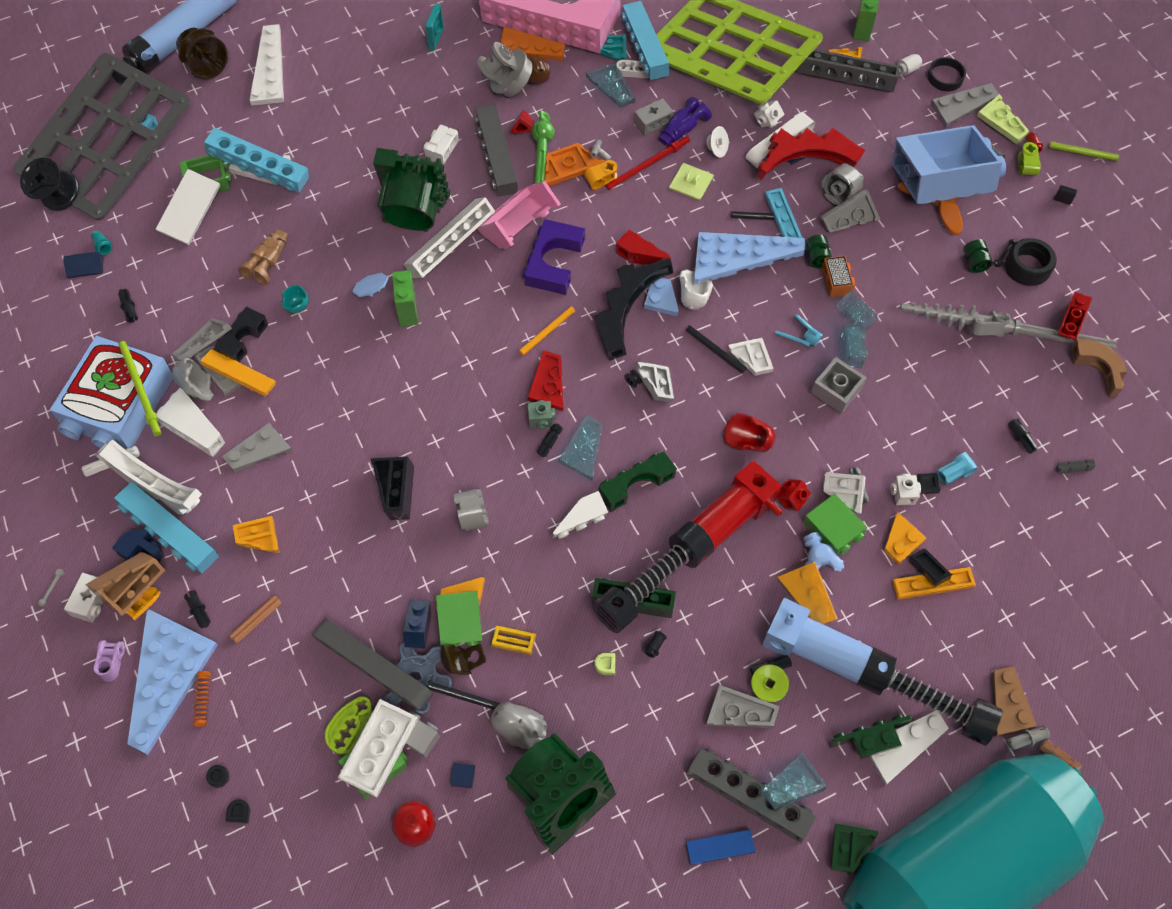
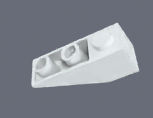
M599 491L581 498L555 529L552 538H564L569 535V531L574 529L580 531L585 529L588 523L594 522V524L605 520L604 517L608 514V511Z

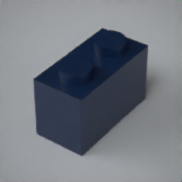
M409 601L403 629L405 647L425 649L431 622L430 601Z

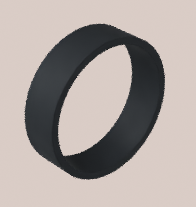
M942 57L933 61L928 72L930 84L941 91L957 90L962 86L966 76L964 65L958 60L949 57ZM937 66H950L960 73L962 79L955 83H944L933 75L932 69Z

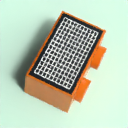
M846 256L824 258L822 272L829 297L851 295L852 289L855 287V279L851 277V265L847 262Z

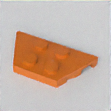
M579 143L552 151L546 155L545 182L550 187L584 175L588 168L605 162V160H599L596 157L592 158L590 156L591 151L586 150Z

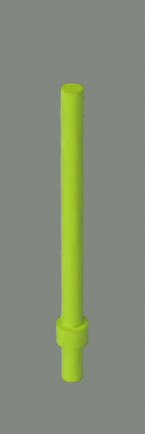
M121 341L118 345L145 411V420L150 425L154 436H159L162 434L158 425L159 419L152 410L125 341Z

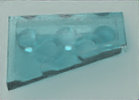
M616 63L586 72V77L619 107L635 103V96Z
M586 414L560 457L559 463L592 481L603 423Z
M802 752L783 772L773 778L764 787L762 792L772 807L776 809L824 792L827 785Z

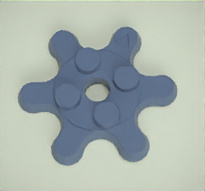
M404 643L400 645L401 660L395 666L410 676L416 673L420 674L421 679H419V682L426 687L429 681L451 687V678L447 675H440L436 671V666L441 661L440 647H433L429 653L420 656L416 654L415 648L405 647ZM392 692L387 694L384 699L385 702L396 707L403 701ZM429 701L425 703L420 711L417 709L415 711L419 714L428 712L430 708Z

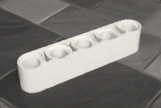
M801 112L775 132L778 133L782 128L796 138L799 132L803 133L806 128L812 131L815 127V122L805 113ZM773 133L750 149L746 155V160L756 168H758L763 160L766 162L768 159L766 155L770 151L768 147L771 144L769 139Z

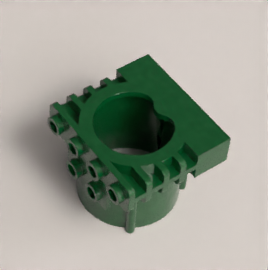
M377 148L373 165L381 185L377 207L383 213L382 221L403 229L428 232V229L434 226L436 213H440L441 208L446 204V200L450 198L448 181H446V173H444V164H442L441 158H436V162L432 163L428 156L425 159L420 158L419 155H415V157L409 156L408 153H405L404 156H399L397 150Z
M555 733L527 750L514 765L510 775H507L505 778L508 789L526 807L525 814L534 829L538 841L552 855L616 795L613 785L609 782L602 760L592 751L586 752L580 758Z

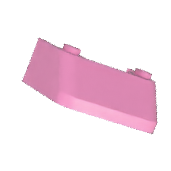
M545 181L526 186L498 207L477 230L499 249L504 248L505 250L514 245L512 240L515 234L534 218L539 216L540 218L545 217L549 213L548 210L559 206L560 202Z

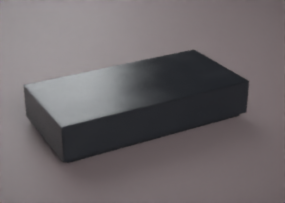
M925 548L909 556V562L934 587L951 579L952 574Z

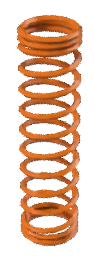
M208 671L197 672L196 681L198 679H210L211 673ZM197 681V682H198L197 684H210V682H206V681H204V682H199V681ZM196 684V687H197V688L195 689V691H196L197 693L195 694V696H196L197 694H199V693H200V694H209V692H207V691H202V692H198V691H197V689H199V688H200V689H209V687H207V686L198 687L197 684ZM196 696L197 698L194 699V701L196 702V703L194 704V706L196 707V708H194V712H196V713L193 714V716L195 717L194 719H197V718H198V719H207L206 716H199V717H197V716H195V714H197V713H199V714H207L208 712H206V711L197 712V711H195V709H198V708H199V709H207V708H208L207 706H200V707L196 706V704H198V703H199V704H208L207 701H200V702H198V701H196V699H198V698H200V699H208L209 697H207V696H201V697ZM193 719L192 725L197 727L207 725L206 720Z

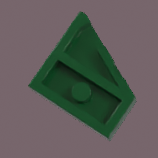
M835 824L830 870L853 874L870 845L877 837L878 831Z

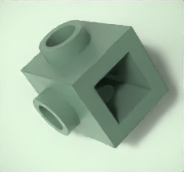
M539 400L528 403L530 428L546 429L552 427V420L556 419L555 408H551V401Z

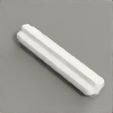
M136 446L125 449L135 457L140 456ZM97 460L82 466V472L88 477L110 467L103 461Z

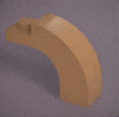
M1077 339L1071 348L1073 365H1089L1098 369L1105 378L1108 397L1116 398L1124 388V381L1122 379L1127 374L1123 360L1114 350L1100 342Z

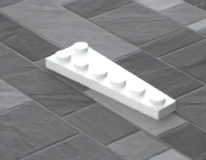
M279 24L263 26L250 95L251 106L284 102L281 29Z

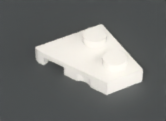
M826 472L823 491L830 496L836 494L850 509L861 514L866 477L864 475Z

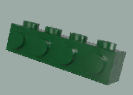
M595 578L592 605L611 587H617L624 592V587L629 588L630 583ZM655 588L653 593H649L647 598H643L642 603L637 604L638 613L672 619L676 591Z

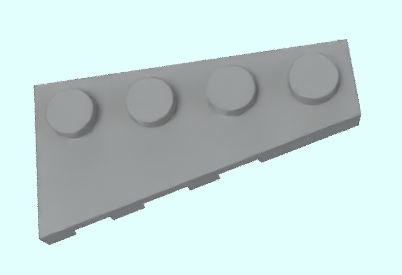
M990 83L933 99L931 105L945 128H947L951 123L958 122L965 115H970L976 109L985 107L999 94L993 84Z

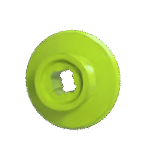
M761 666L752 676V689L756 696L763 701H779L788 692V677L778 666ZM767 680L774 683L772 688L765 685Z

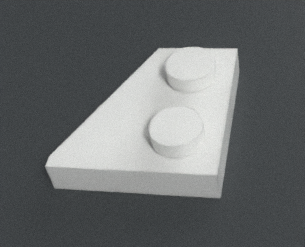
M762 338L728 345V351L754 376L773 372V366Z

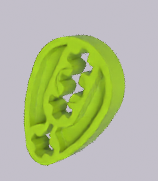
M358 697L346 704L328 724L325 731V740L335 754L345 756L353 750L373 713L372 704L367 697ZM365 702L367 709H362L361 712H359L360 709L358 708V705H363ZM355 721L356 728L349 730L351 737H346L343 741L345 747L337 749L336 742H341L343 739L341 733L347 732L349 729L347 724Z

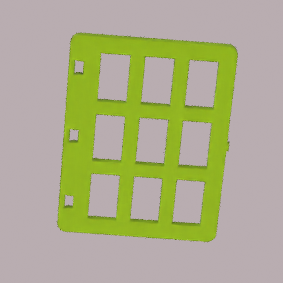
M690 0L656 34L670 67L758 104L766 103L823 41V34L737 0ZM705 1L731 10V12L722 20L698 9ZM741 15H744L768 26L761 34H758L734 23ZM689 18L715 27V29L706 37L681 26ZM780 29L806 41L799 49L773 40L771 37ZM727 32L752 43L743 52L717 40ZM674 34L696 43L698 46L688 54L664 43ZM762 47H765L790 58L780 67L754 55ZM710 49L735 59V61L728 69H724L700 58ZM747 64L774 76L763 85L737 73ZM745 89L747 91H750V93L743 92V90Z

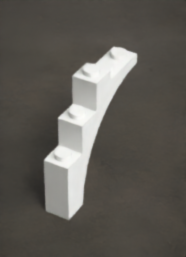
M112 439L107 440L95 454L96 457L128 483L132 481L153 499L161 500L177 514L189 513L200 501L198 498L202 493L197 489L183 486L163 476L130 454Z

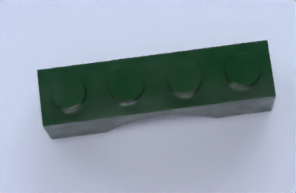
M665 451L659 454L655 453L643 463H636L628 471L623 470L619 472L613 479L604 480L599 485L598 491L609 512H612L627 504V490L632 484L638 481H650L660 486L675 478L677 468Z

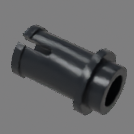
M656 630L650 642L644 646V653L651 658L658 656L659 649L667 638L666 635Z

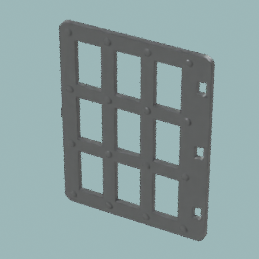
M103 53L14 165V171L21 176L28 163L41 157L48 158L59 143L71 149V152L58 167L60 170L70 172L82 156L95 163L80 182L78 195L72 206L96 220H102L188 108L190 99L187 95L108 53ZM98 69V73L92 77V74ZM115 71L127 79L108 104L105 105L94 99V97ZM139 84L150 90V92L129 118L117 110L135 86ZM160 96L174 103L154 130L140 124ZM86 107L99 113V115L81 139L77 141L66 135V133ZM66 109V110H67L66 114L63 116V118L60 117V115H61V114L64 112V110ZM109 120L123 126L102 154L89 148ZM132 133L146 139L126 167L113 161V158ZM35 150L36 152L32 158H28L32 151ZM106 169L119 177L96 205L84 198V196Z

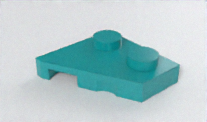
M626 34L608 35L605 45L601 48V53L597 54L619 61L627 60Z

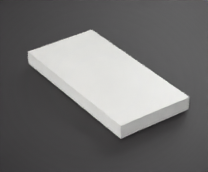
M187 169L158 223L156 231L189 246L221 186L220 183Z
M380 699L338 778L368 794L378 797L418 717Z

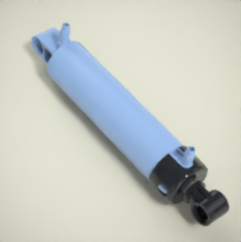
M237 0L184 1L139 36L137 35L122 47L124 55L122 61L147 73L178 48L176 41L184 30L193 27L198 29L205 28L235 5ZM115 71L112 74L117 83L127 79Z

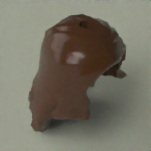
M527 55V58L532 62V72L526 84L530 82L541 84L547 81L550 76V66L547 61L538 55Z

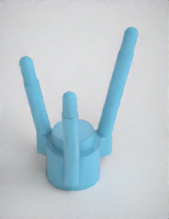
M795 314L794 317L808 329L804 335L806 340L775 331V334L802 343L807 347L810 345L815 347L823 334L812 328L798 314Z

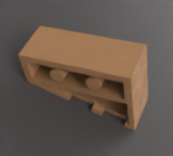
M140 552L85 585L110 610L123 616L164 573L165 569L154 557Z

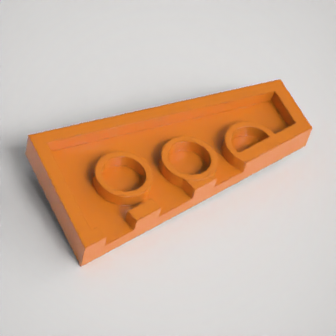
M504 26L501 44L506 45L510 51L522 49L526 55L532 54L546 60L563 61L565 44Z

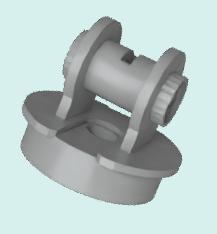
M495 42L492 45L493 53L489 57L480 56L477 59L478 68L484 77L491 80L490 86L493 92L511 97L520 92L528 82L532 72V62L527 58L526 53L522 49L510 51L506 45Z

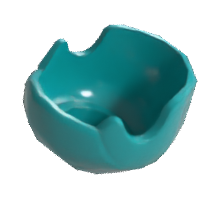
M301 285L290 286L282 292L283 302L281 304L286 312L297 314L306 309L309 297Z

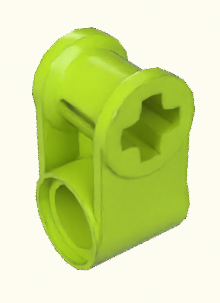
M1027 142L1023 145L1022 152L1017 156L1018 171L1020 175L1038 176L1041 170L1038 147L1032 142Z

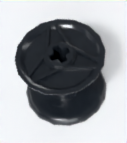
M41 157L34 159L26 165L21 174L20 184L24 194L32 199H40L43 205L50 210H64L72 205L77 198L79 184L75 175L69 171L60 170L57 164L49 158Z

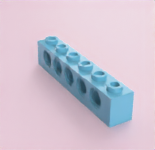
M215 127L204 141L206 153L211 157H217L244 171L247 170L254 173L260 178L263 177L274 184L284 186L290 191L300 193L309 179L307 167Z

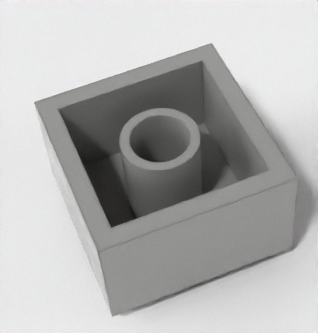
M835 357L814 382L811 394L842 414L862 390L867 377Z

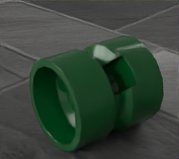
M814 235L806 240L805 246L810 266L822 268L824 258L832 257L827 237L825 235Z
M973 240L964 246L963 251L966 259L969 260L968 266L972 273H981L992 267L993 261L990 253H988L989 250L985 240Z

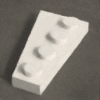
M938 710L897 729L896 732L902 744L899 748L869 757L885 786L949 729Z

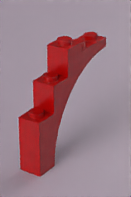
M781 128L778 133L774 132L769 139L771 144L768 147L770 151L766 155L768 159L766 162L763 160L757 168L760 171L756 177L762 180L778 165L802 157L827 159L841 165L846 163L855 167L866 150L834 128H831L828 133L825 131L821 137L806 128L803 133L799 132L796 138Z

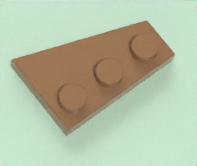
M1015 667L995 670L992 673L993 697L995 698V706L1003 710L995 737L1035 728L1037 724Z

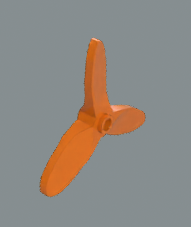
M900 182L898 189L910 194L905 184ZM961 197L932 202L938 206L939 216L945 228L951 234L958 236L963 228V220L955 200Z

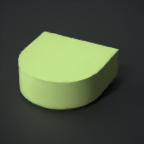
M602 653L596 657L595 669L599 674L615 675V653Z

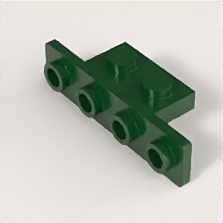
M900 714L894 716L892 721L886 723L884 720L877 721L870 728L865 729V726L855 728L852 730L853 733L847 735L845 732L838 733L833 736L829 743L830 748L853 741L860 759L899 748L902 744L895 728L909 724L912 716Z

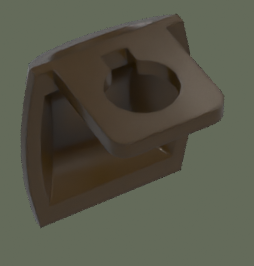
M444 644L441 648L442 664L452 674L470 675L472 674L471 670L486 662L481 644L474 645L465 651L463 648L452 644ZM473 651L479 653V659L475 663L468 661Z

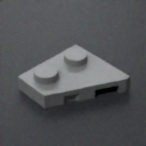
M637 362L634 365L654 400L672 402L674 400L669 367Z

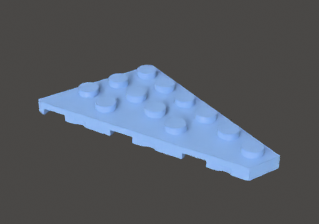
M699 232L694 284H699V281L711 279L712 281L720 277L737 274V271L746 268L749 271L756 267L773 264L775 260L784 259L785 261L792 257L803 256L805 238Z
M148 610L146 613L128 737V745L146 755L150 753L197 679L196 673L202 671L218 646L216 642L151 610Z

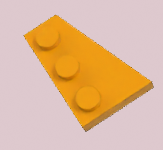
M815 562L778 576V579L801 606L811 610L809 613L811 619L824 625L838 620Z

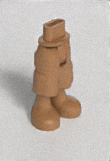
M277 229L274 233L264 238L261 244L251 253L252 258L240 265L238 272L246 279H251L254 276L258 283L267 285L270 281L267 269L274 267L279 260L289 235Z

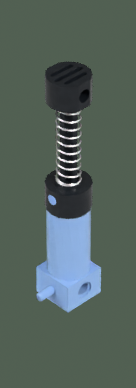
M783 598L764 639L763 647L782 656H790L791 653L796 654L856 683L857 686L878 696L882 694L884 689L891 687L893 692L899 691L901 696L907 695L909 700L914 698L916 703L922 702L924 707L930 706L932 711L939 710L940 715L945 713L947 718L953 717L955 722L961 721L963 724L961 735L984 746L990 743L1002 717L1003 710L980 698H977L972 706L969 707V703L965 705L961 703V699L959 701L954 700V696L950 698L946 696V692L943 694L938 692V688L936 690L931 689L930 684L927 687L922 684L923 681L920 683L915 681V677L913 679L908 678L907 673L902 675L899 673L900 670L896 672V657L875 647L872 648L809 618L808 615L811 610Z

